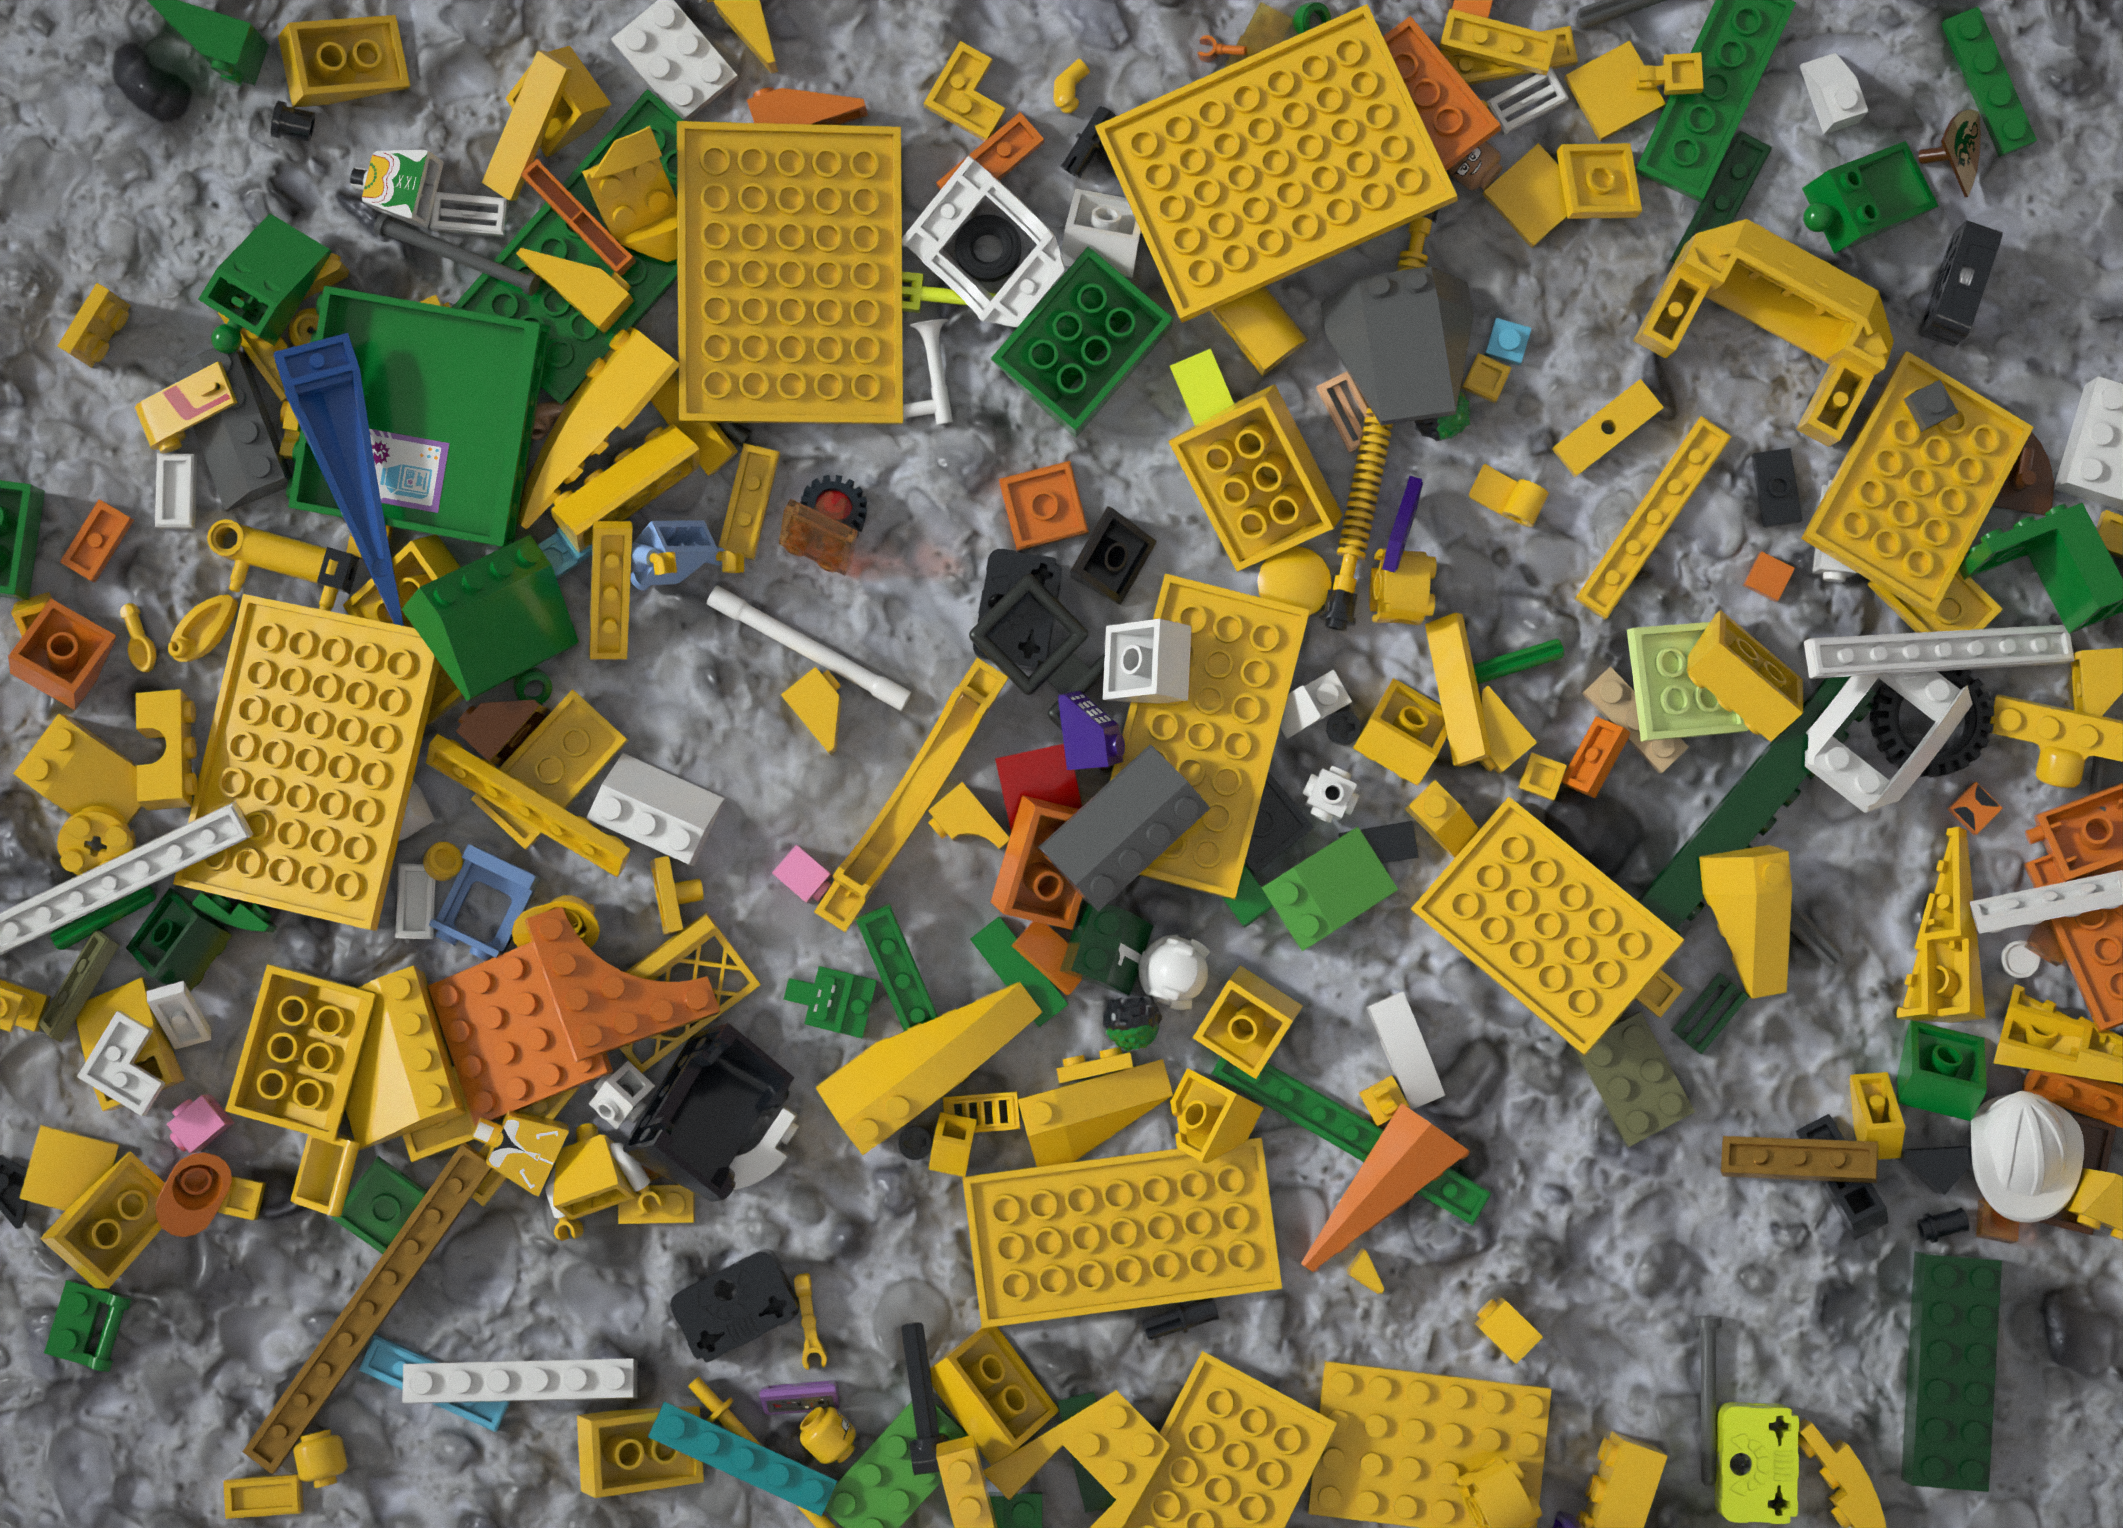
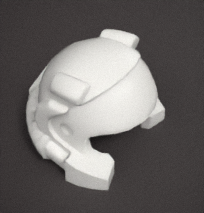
M1178 934L1167 935L1157 939L1143 951L1138 965L1139 979L1143 990L1147 996L1153 997L1155 1003L1159 1002L1170 1006L1169 1008L1175 1010L1192 1009V998L1200 994L1208 979V966L1205 959L1210 951L1200 942L1194 939L1190 941L1178 937Z

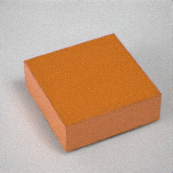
M1761 551L1742 586L1777 602L1795 568Z

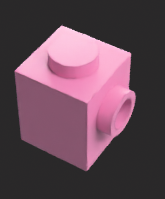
M212 1094L201 1095L194 1102L188 1099L180 1104L172 1112L175 1117L166 1125L172 1131L170 1134L171 1140L181 1151L185 1152L187 1150L189 1153L201 1152L235 1122Z

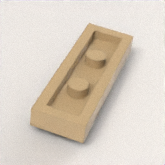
M1609 667L1582 693L1609 722L1622 726L1631 733L1627 741L1659 774L1663 773L1689 748L1681 738L1641 742L1635 691L1612 667Z

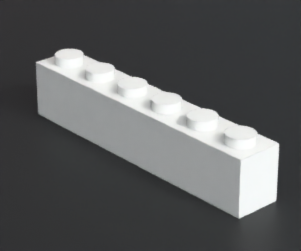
M594 1359L403 1364L402 1403L637 1399L638 1360Z

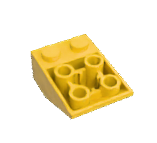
M144 977L87 1000L76 1018L85 1062L115 1013L122 1011L153 1030L134 1064L164 1081L165 1085L162 1090L185 1081L170 1041L147 1003V991L149 989ZM93 1087L102 1111H113L125 1107Z

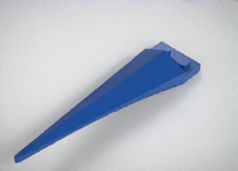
M345 333L276 351L273 356L288 402L393 623L404 626L381 504L360 368L349 335Z

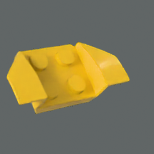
M648 126L635 133L616 139L601 162L582 173L608 232L625 247L669 262L677 259V200L659 159L662 156L651 127Z

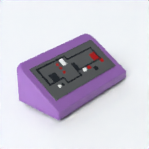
M836 1380L767 1385L759 1392L766 1415L811 1412L817 1407H822L823 1409L827 1407L839 1409L840 1407L839 1385Z

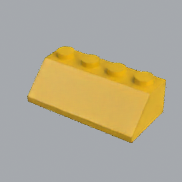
M674 424L665 429L660 426L652 430L644 438L645 443L635 450L632 447L624 450L614 459L616 464L606 471L602 469L594 471L584 480L585 485L574 493L572 490H568L553 502L555 506L551 509L552 518L578 553L593 542V521H625L699 468L700 449Z

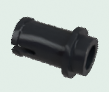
M1962 1207L1933 1216L1925 1213L1923 1218L1917 1220L1920 1237L1923 1241L1930 1240L1931 1243L1938 1242V1238L1969 1231L1970 1228L1967 1214Z

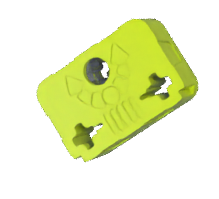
M1726 1402L1718 1407L1716 1411V1482L1714 1504L1717 1512L1728 1521L1734 1523L1764 1522L1788 1524L1790 1523V1517H1797L1799 1417L1792 1413V1409L1779 1403ZM1777 1416L1784 1424L1777 1427L1775 1432L1769 1428V1423L1776 1422ZM1739 1453L1745 1459V1464L1740 1465L1739 1470H1736L1730 1465V1461L1736 1459V1454ZM1776 1493L1783 1500L1782 1503L1775 1505L1774 1510L1768 1505V1500H1774Z

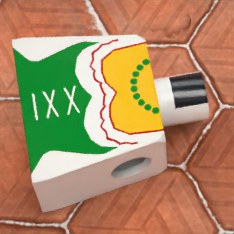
M428 150L376 151L372 154L369 169L355 167L352 170L350 184L353 189L363 190L362 201L376 211L428 229L444 161Z

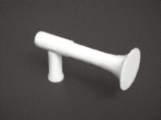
M948 319L930 320L910 325V327H914L920 332L924 340L933 400L903 403V420L909 417L935 413L936 425L953 422L939 342L941 327Z

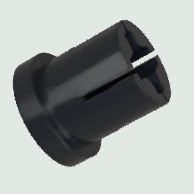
M278 100L271 121V137L279 139L282 135L309 142L314 130L315 113L288 107L286 102Z

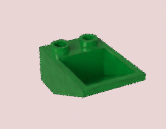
M1906 141L1829 169L1802 188L1810 204L1803 214L1804 225L1812 232H1824L1834 254L1868 241L1939 206Z
M269 214L217 267L198 298L202 303L229 318L227 324L219 325L212 332L211 342L213 347L223 354L234 353L242 343L240 333L242 328L247 329L275 346L333 251L274 215Z

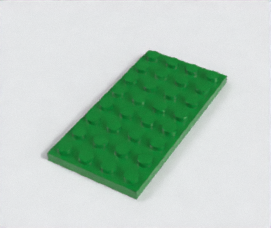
M647 89L562 185L607 230L582 172L599 164L616 139L650 126L662 154L659 159L677 200V121L684 120ZM547 203L538 210L494 260V262L527 275L531 272L534 273L516 254L520 248L600 268L609 276L614 273ZM623 246L636 260V263L621 276L631 286L627 292L631 295L634 302L605 334L541 278L538 290L533 296H529L523 293L522 288L482 273L452 308L550 326L540 387L562 405L572 398L586 379L587 375H585V372L590 364L599 357L603 359L610 351L611 347L609 344L613 337L622 329L627 331L630 326L634 328L678 279L677 259L665 262Z

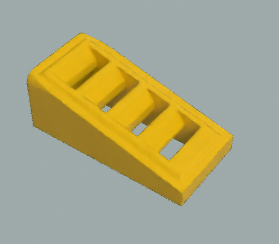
M1018 1091L943 1097L944 1113L955 1115L954 1104L962 1103V1115L970 1118L969 1103H977L978 1124H976L975 1133L1021 1129ZM1000 1100H1006L1008 1122H1001ZM991 1101L993 1123L986 1124L984 1102Z

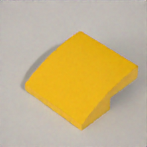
M40 1124L19 1198L65 1211L113 1167L119 1145L115 1142L83 1136L77 1132Z

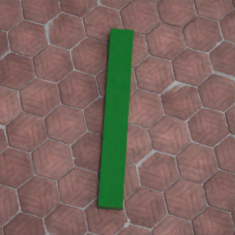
M1222 1057L1219 1058L1211 1074L1362 1162L1366 1160L1384 1131L1269 1063H1266L1256 1079ZM1450 1168L1445 1170L1443 1175L1437 1180L1431 1181L1416 1192L1472 1226L1492 1194Z

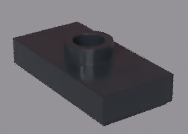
M1791 448L1753 453L1751 458L1763 528L1803 521Z

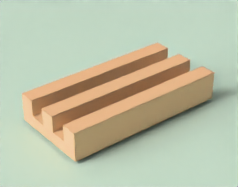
M1346 371L1316 386V390L1348 453H1351L1358 449L1359 445H1365L1360 443L1361 436L1365 435L1362 434V428L1339 384L1344 381L1346 382L1364 419L1365 417L1372 416L1366 415L1367 408L1369 407ZM1330 388L1333 389L1358 438L1354 442L1327 391Z

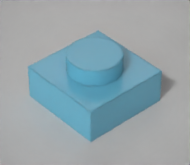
M1496 318L1484 356L1520 366L1532 328Z

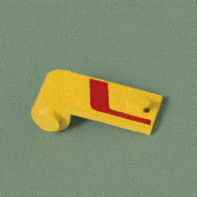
M217 361L136 404L135 410L152 450H160L161 454H165L182 447L181 441L186 438L184 430L238 402L222 362Z

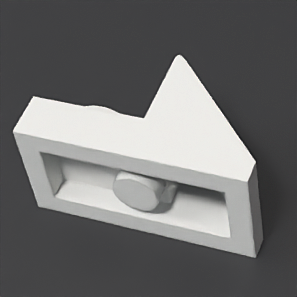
M1334 670L1305 686H1300L1288 694L1280 729L1286 739L1352 703Z

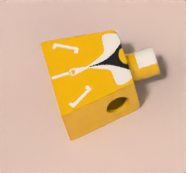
M508 1110L501 1125L481 1117L475 1127L472 1138L491 1146L486 1156L487 1165L528 1192L539 1197L569 1133L568 1124L561 1121Z

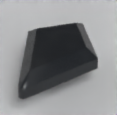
M2 1154L0 1155V1211L16 1229H20L23 1227L28 1205L27 1200L19 1198L27 1168Z

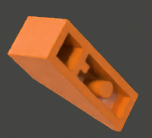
M767 87L753 93L752 98L746 99L754 123L841 125L868 116L866 105L862 98L787 88L774 90L773 87Z

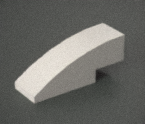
M1404 992L1396 993L1366 1006L1380 1037L1381 1045L1410 1109L1413 1110L1445 1096L1434 1064Z

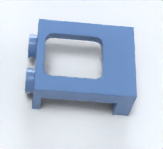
M468 844L462 856L465 859L462 868L437 918L431 919L428 926L438 930L435 935L437 938L455 946L458 940L472 946L469 953L487 961L492 956L497 958L506 952L513 938L512 928L514 921L522 912L526 911L540 883L541 877L477 846ZM478 881L509 895L512 900L494 940L489 943L461 931L455 926V920L472 885Z

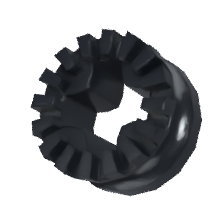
M1340 711L1332 715L1326 726L1328 738L1333 743L1343 746L1355 741L1361 729L1359 719L1348 711ZM1340 718H1345L1347 724L1353 725L1354 731L1348 732L1345 739L1341 738L1340 732L1333 731V725H1338Z
M911 1126L901 1133L898 1146L900 1152L906 1158L919 1160L930 1153L933 1139L926 1128ZM912 1132H917L919 1138L926 1139V1145L920 1147V1153L915 1154L912 1148H906L905 1141L911 1139Z

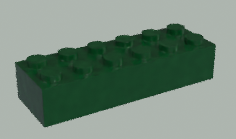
M1914 1251L1901 1480L1911 1486L1989 1492L2002 1260L1982 1256Z

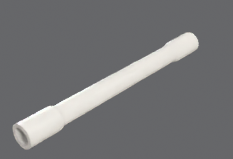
M718 585L712 590L706 603L710 607L734 620L742 621L862 687L874 697L899 711H902L912 694L908 689L886 677L876 675L749 605L744 599Z

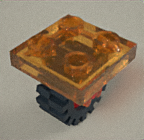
M824 475L822 483L816 478L812 481L811 487L806 486L800 503L790 498L783 512L779 544L792 555L805 556L817 562L825 571L838 572L845 576L852 564L859 531L862 532L867 514L866 496L862 497L863 490L860 486L853 489V480L848 479L846 484L841 483L843 476L836 475L835 481H831L830 475Z

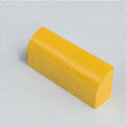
M1266 286L1210 310L1262 377L1309 341Z

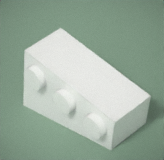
M2098 376L2084 386L2055 481L2054 490L2123 511V384Z

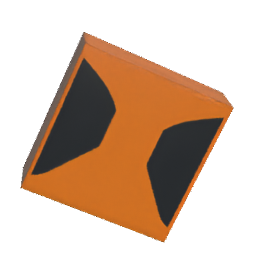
M1973 782L1947 808L1973 835H1977L2003 809L1977 782Z

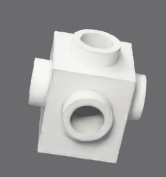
M1331 766L1329 771L1322 769L1318 776L1311 773L1302 793L1308 796L1305 806L1312 809L1310 814L1328 823H1331L1332 818L1339 821L1344 813L1351 815L1360 796L1354 793L1357 784L1350 781L1352 775L1334 766ZM1330 786L1336 787L1339 791L1338 799L1329 800L1325 795L1326 789Z
M627 1061L614 1074L610 1073L601 1077L594 1086L598 1092L589 1105L597 1111L600 1117L607 1120L617 1130L627 1119L634 1123L642 1115L647 1107L644 1101L655 1085Z

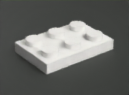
M657 0L611 38L612 43L660 100L684 121H689L739 79L734 70L674 0Z

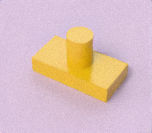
M669 856L654 858L650 861L663 934L678 933L683 930L679 905L704 900L702 883L700 878L674 883Z

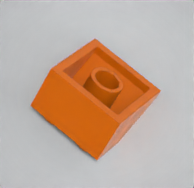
M50 599L8 655L10 674L76 710L96 683L116 640V635L57 601Z

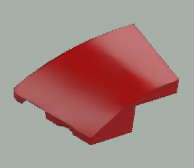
M1064 744L995 758L1011 832L1022 795L1077 809L1082 807L1075 770H1067Z

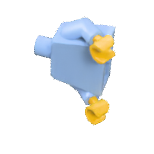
M704 520L651 521L635 542L632 543L631 569L633 572L631 573L630 580L637 589L643 591L647 590L651 585L677 584L704 563L717 566L722 564L723 573H744V554L725 551L723 548L716 546Z

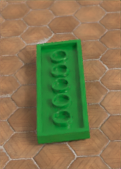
M1792 0L1714 1L1690 52H1701L1703 91L1702 93L1669 96L1635 168L1636 173L1700 203L1703 201L1796 2Z

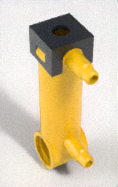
M229 519L215 522L210 527L207 535L208 545L213 552L228 560L235 561L230 577L229 590L238 593L241 591L249 567L252 565L324 586L319 601V609L331 611L334 607L338 591L350 594L360 562V558L351 553L317 546L236 523ZM235 531L238 536L236 544L232 548L225 549L223 545L224 537L229 532Z

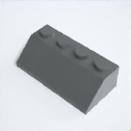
M241 347L231 354L220 353L215 348L199 353L173 375L177 383L217 361L222 362L238 402L193 426L226 512L286 489L289 479L293 477L284 456L279 455L280 442L245 351Z
M1149 745L1038 848L1082 898L1099 912L1200 819L1210 807L1191 784L1152 745Z

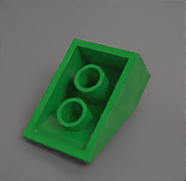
M147 0L161 17L211 65L210 68L221 75V80L235 86H242L243 82L255 86L269 44L251 23L180 0Z

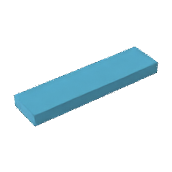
M376 1334L371 1341L359 1371L403 1390V1364L439 1362ZM510 1402L432 1404L497 1432Z

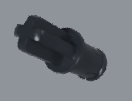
M1102 106L1097 108L1082 134L1077 133L1076 138L1078 140L1065 161L1060 165L1062 169L1069 174L1074 173V177L1081 179L1084 170L1096 151L1101 152L1102 150L1100 146L1102 142L1095 126L1116 117L1111 110Z
M1208 1298L1181 1307L1179 1304H1176L1173 1310L1144 1319L1142 1325L1148 1340H1154L1179 1331H1183L1184 1334L1188 1333L1187 1329L1219 1320V1315L1213 1298Z

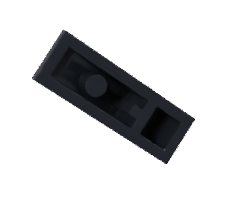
M1830 1114L1796 1130L1799 1139L1846 1141ZM1821 1181L1854 1240L1889 1223L1887 1208L1872 1183Z

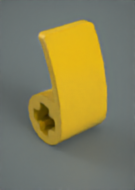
M1487 464L1482 466L1469 492V498L1509 520L1530 528L1534 526L1549 495V492L1543 487L1524 479H1519L1517 482Z

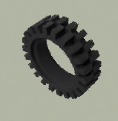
M1970 670L1937 671L1960 690L1968 686L1972 706L1965 714V725L1958 742L1950 749L1937 753L1919 777H1939L1968 767L1970 762L1977 760L1981 756V749L1986 748L1990 741L1987 739V736L1993 732L1994 724H1990V717L1994 716V708H1989L1987 701L1991 700L1988 692H1982L1980 687L1984 684L1979 678L1974 680L1970 676L1972 673ZM1882 683L1878 689L1880 691L1879 695L1874 697L1872 702L1875 709L1874 712L1870 713V721H1874L1875 728L1871 729L1873 737L1877 736L1879 744L1876 745L1879 751H1885L1888 755L1886 760L1891 764L1896 763L1900 766V769L1916 748L1907 741L1899 725V710L1904 697L1886 683Z

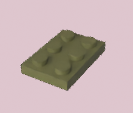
M1637 1012L1611 1026L1586 1056H1583L1574 1048L1626 1147H1631L1695 1112L1642 1012Z

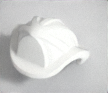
M2019 1091L2014 1094L1997 1096L1986 1101L1978 1107L1971 1120L1972 1166L1977 1185L1988 1204L2007 1219L2031 1223L2056 1215L2071 1200L2080 1180L2084 1159V1141L2079 1124L2065 1109L2050 1102L2045 1097L2029 1091Z

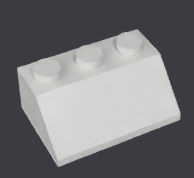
M622 753L602 783L586 819L684 863L695 866L725 798Z

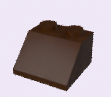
M536 700L480 703L477 708L472 705L462 714L458 720L461 725L456 732L489 762L502 766L552 711Z

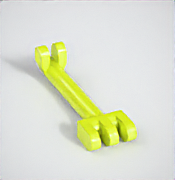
M902 272V282L912 283L911 287L902 286V297H910V302L902 301V311L920 313L921 301L969 306L953 289L923 286V274ZM990 293L991 296L994 298L996 293Z

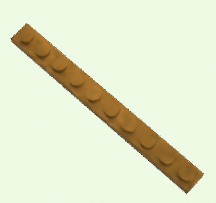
M467 1143L460 1145L242 1451L244 1454L271 1474L278 1471L300 1440V1436H303L493 1169L486 1164V1157Z

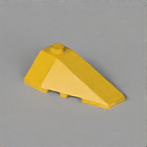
M1772 845L1700 856L1703 895L1719 923L1717 927L1721 936L1725 937L1733 955L1732 961L1749 998L1753 999L1787 993L1792 900L1789 851Z
M1160 1059L1018 1098V1103L1035 1163L1039 1167L1076 1161L1173 1096L1164 1060Z

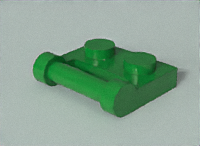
M73 1279L66 1280L44 1354L79 1363L94 1370L110 1372L113 1359L110 1358L124 1311L129 1310L132 1297L104 1288L95 1289L90 1284ZM102 1303H105L110 1308L95 1354L88 1352Z

